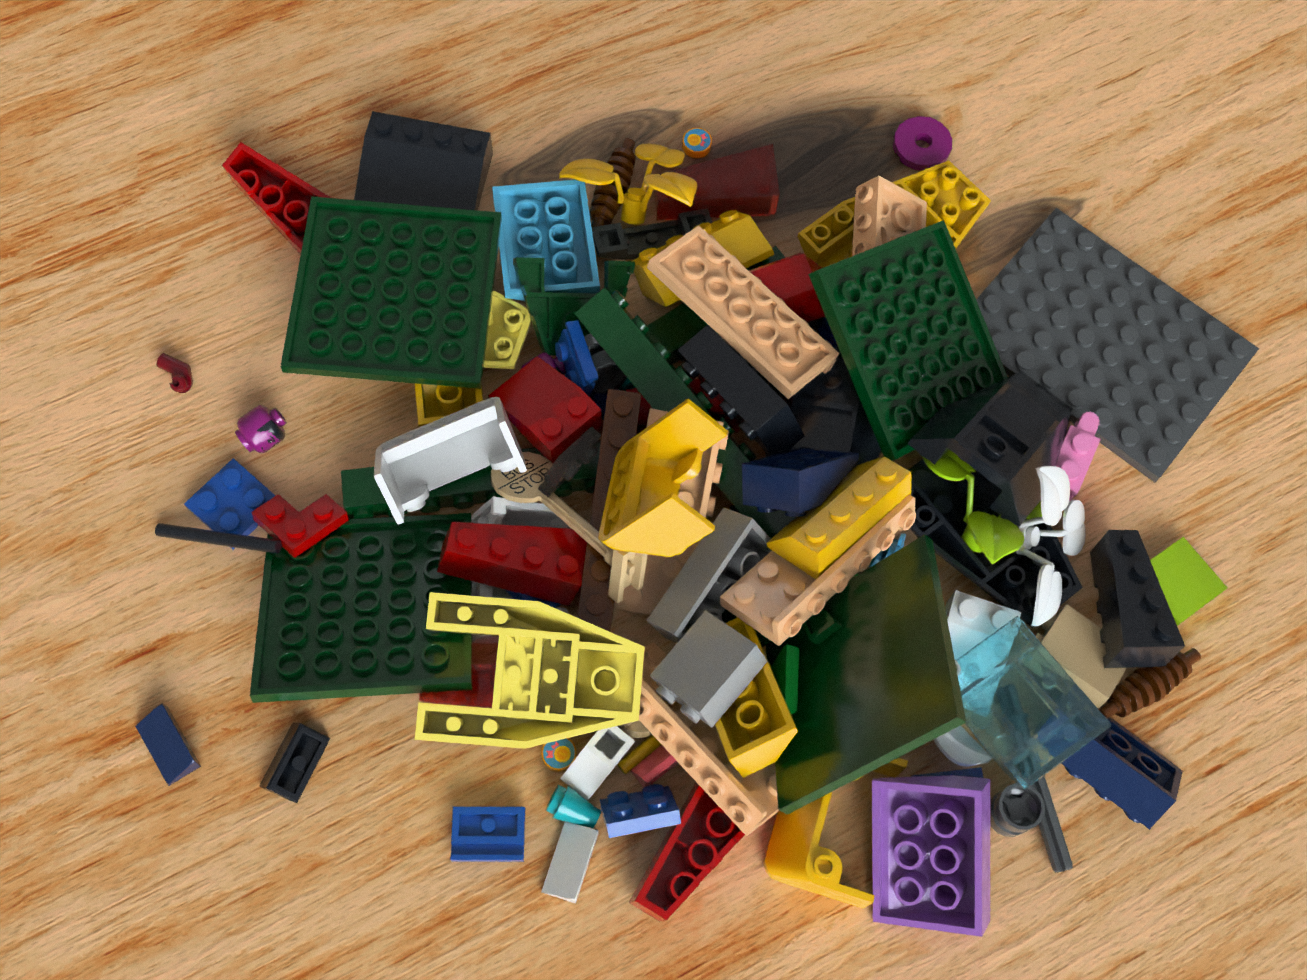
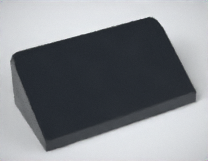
M292 723L261 781L260 787L289 801L298 803L330 738L302 723Z

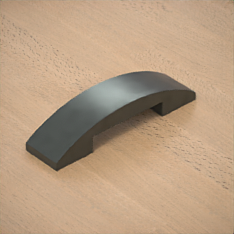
M706 208L679 213L677 220L625 229H622L621 223L592 227V234L598 257L626 260L638 258L639 253L646 249L660 248L666 245V241L669 238L677 235L684 236L699 224L706 222L711 224L713 222L709 210Z

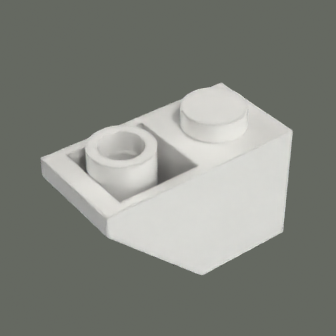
M617 726L598 730L560 779L588 801L635 741Z

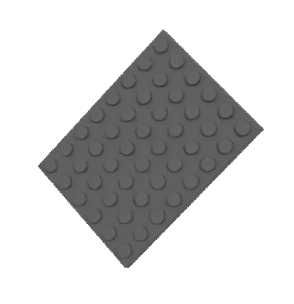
M1057 208L976 299L1006 374L1012 376L1023 371L1073 409L1069 420L1073 424L1080 420L1079 418L1083 413L1091 411V413L1097 414L1100 422L1095 437L1100 438L1102 445L1154 483L1163 475L1259 350L1254 344Z

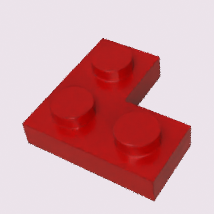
M279 494L251 512L253 520L274 540H280L282 547L294 558L349 521L347 511L327 494L300 512Z

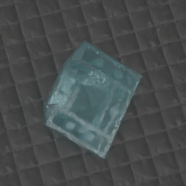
M1018 616L956 660L961 668L958 680L966 718L965 725L990 756L993 757L998 766L1023 790H1026L1111 727V723Z

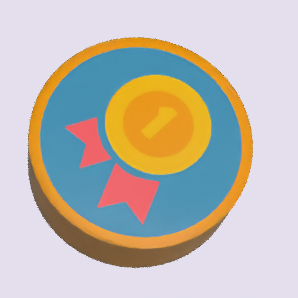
M691 128L684 133L682 149L686 155L692 158H703L709 154L712 137L708 131L702 128Z
M566 738L544 744L541 755L544 765L549 770L560 773L565 772L576 759L577 752L573 741Z

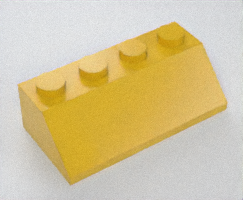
M730 210L719 216L720 219L711 224L709 222L699 224L726 251L735 256L745 268L774 255L772 247L750 215L738 212L737 210ZM683 235L669 238L666 241V245L660 248L646 249L639 253L638 258L632 260L635 261L634 273L642 295L665 307L681 299L660 281L647 266L651 258L683 237Z
M886 457L857 465L842 479L821 506L807 510L805 516L796 517L767 542V548L814 579L819 578L905 497L911 495V472Z
M738 617L725 623L755 643L767 659L755 629ZM769 662L764 665L715 724L728 760L743 778L775 763L798 731Z

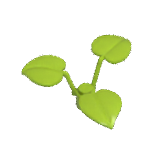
M950 449L935 465L923 457L926 465L939 477L951 481L967 480L966 515L963 519L967 526L961 538L973 552H983L991 564H994L1004 556L1021 548L1024 543V535L1014 523L1001 518L1000 515L996 517L985 512H973L974 475L972 472L976 470L972 466L961 460ZM1041 501L1026 519L1042 517Z

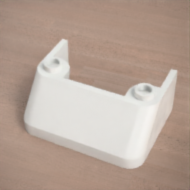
M492 397L381 444L375 453L374 478L397 525L404 523V511L413 512L422 508L426 504L425 500L429 497V491L490 465L493 470H500L501 472H508L518 467L520 473L527 471L523 453L499 397Z

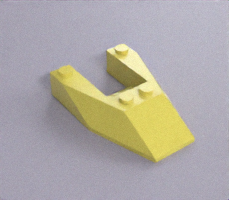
M430 592L426 629L499 636L492 708L418 702L415 740L526 749L639 720L644 646L539 601Z

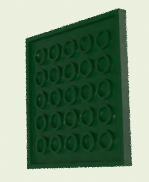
M311 196L280 366L282 372L481 389L502 223L501 212Z
M944 220L808 274L882 454L891 461L915 450L908 445V442L941 408L1007 378Z
M471 513L404 516V523L397 525L394 517L349 519V521L296 558L283 547L278 554L266 552L250 687L252 703L472 690V634L426 629L430 592L472 596V581L437 572L442 544L451 523H471ZM268 534L267 539H273V538Z

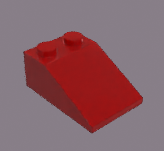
M538 356L488 395V399L492 397L500 398L509 421L553 465L602 425L601 408L578 385Z

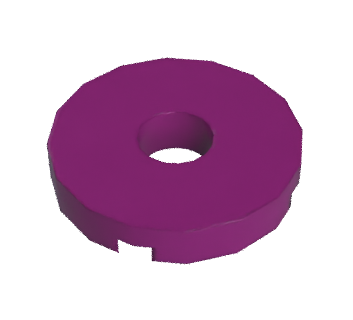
M917 116L908 118L899 125L893 138V150L895 154L897 152V155L900 157L899 160L905 166L923 171L946 162L952 150V137L949 130L941 122L931 117ZM915 141H926L929 147L921 148Z

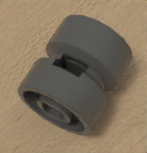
M592 334L584 336L599 377L598 380H594L595 386L592 391L603 394L608 393V389L615 390L619 388L627 376Z
M1026 783L1009 785L990 799V826L998 834L1005 837H1016L1036 827L1042 821L1045 813V803L1041 794L1033 786Z

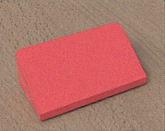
M660 745L631 769V773L644 788L652 785L676 766L678 762L663 745Z

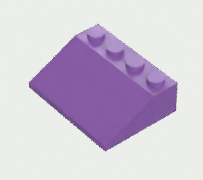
M955 775L872 779L873 895H875L873 901V922L983 936L990 923V779Z

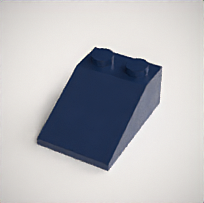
M800 447L743 463V505L756 506L758 512L782 510L785 511L786 516H805L807 510L822 505L857 463L859 453Z

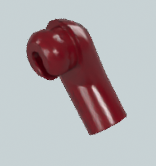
M162 353L158 357L156 366L171 373L172 383H169L171 389L178 393L188 392L193 385L190 365L166 353Z

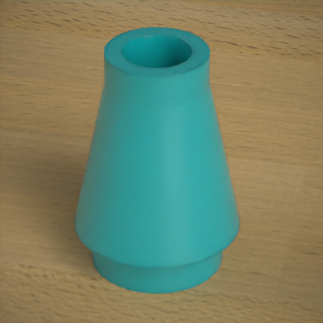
M558 785L546 807V811L553 814L552 818L590 828H594L601 814L600 809L593 806L570 786L564 788Z

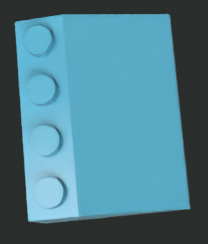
M573 179L492 187L495 212H501L502 214L499 250L505 298L525 301L513 265V258L516 257L544 258L545 292L597 294L600 291L585 182Z

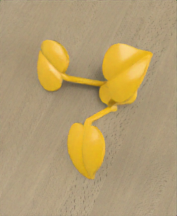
M651 143L640 144L635 149L636 157L649 161L642 187L629 188L625 194H623L619 175L613 173L614 167L600 160L578 159L572 161L559 174V179L572 178L594 185H608L615 182L618 193L617 203L623 204L621 220L632 225H640L645 222L647 204L654 189L685 203L689 207L692 206L697 191V182L686 175L675 172H665L661 175L651 174L655 164L672 168L682 164L685 157L684 152L680 150L669 149L665 146Z

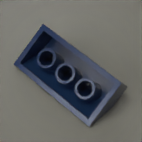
M1061 692L1038 725L1031 741L1036 744V747L1042 754L1053 757L1063 764L1068 773L1073 777L1083 779L1091 785L1101 798L1106 801H1112L1123 809L1130 820L1135 823H1141L1150 830L1176 802L1183 770L1112 718L1102 720L1098 716L1097 710L1091 713Z

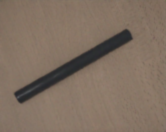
M158 523L155 527V534L159 537L276 554L280 553L282 548L281 541L163 523Z

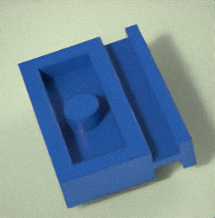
M579 321L566 322V329H563L558 343L555 345L558 361L564 364L566 370L565 377L590 396L595 386L594 380H598L599 377Z
M453 807L450 860L452 862H524L525 807Z

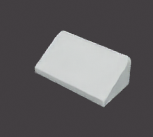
M568 822L564 823L541 891L542 893L576 904L599 830Z

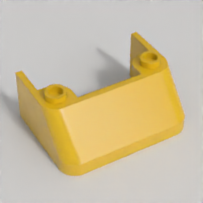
M688 398L628 440L618 451L614 460L598 535L599 541L613 550L672 557L682 554L687 547L713 532L715 525L680 499L678 495L680 484L687 479H693L700 472L703 451L726 437L728 430Z
M896 758L873 771L890 777H897L907 767L908 761ZM832 792L788 815L781 811L777 812L764 857L765 871L772 879L859 908H865L873 903L875 895L839 884L842 874L841 859L834 851L818 846Z

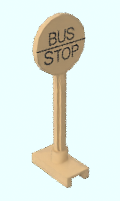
M522 452L527 471L520 473L518 467L508 472L491 470L492 487L500 496L518 503L542 502L604 556V561L611 566L608 596L617 604L623 600L624 588L632 585L637 590L643 588L648 554L613 550L599 541V531L553 493L558 484V474L556 467L550 460L539 454Z

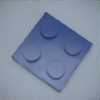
M233 458L188 499L184 505L212 531L248 536L259 526L253 520L251 512L275 497V495Z
M653 784L644 787L640 792L628 794L626 791H618L609 794L605 799H600L601 812L609 838L681 824L680 811L669 786L663 787L660 784Z

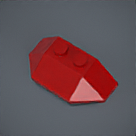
M800 252L749 270L807 323L825 316L808 275L822 267L804 253Z

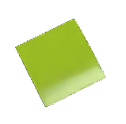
M1184 537L1150 560L1177 626L1228 588Z

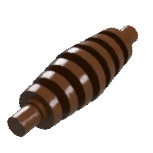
M625 138L622 147L615 148L607 161L608 164L614 167L613 173H617L620 177L623 194L628 192L636 161V156L633 153L635 141L630 138ZM615 182L608 185H596L591 203L592 207L589 211L590 219L592 220L591 227L611 224L622 205L617 203L618 193Z
M1192 648L1184 654L1179 652L1165 666L1137 668L1115 687L1107 703L1097 710L1098 716L1102 720H1107L1115 714L1119 717H1125L1130 715L1131 712H1136L1143 707L1160 701L1192 673V665L1201 659L1200 653L1195 648Z

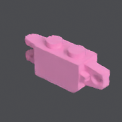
M1091 411L1083 413L1079 418L1080 420L1074 426L1070 425L1066 430L1056 467L1063 469L1069 477V501L1078 494L1101 440L1095 437L1100 422L1099 417L1094 412L1091 413Z

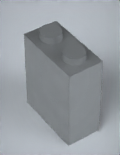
M705 610L650 676L659 686L656 692L670 705L677 701L682 705L680 708L681 712L691 721L697 724L701 719L712 728L768 661L755 643Z

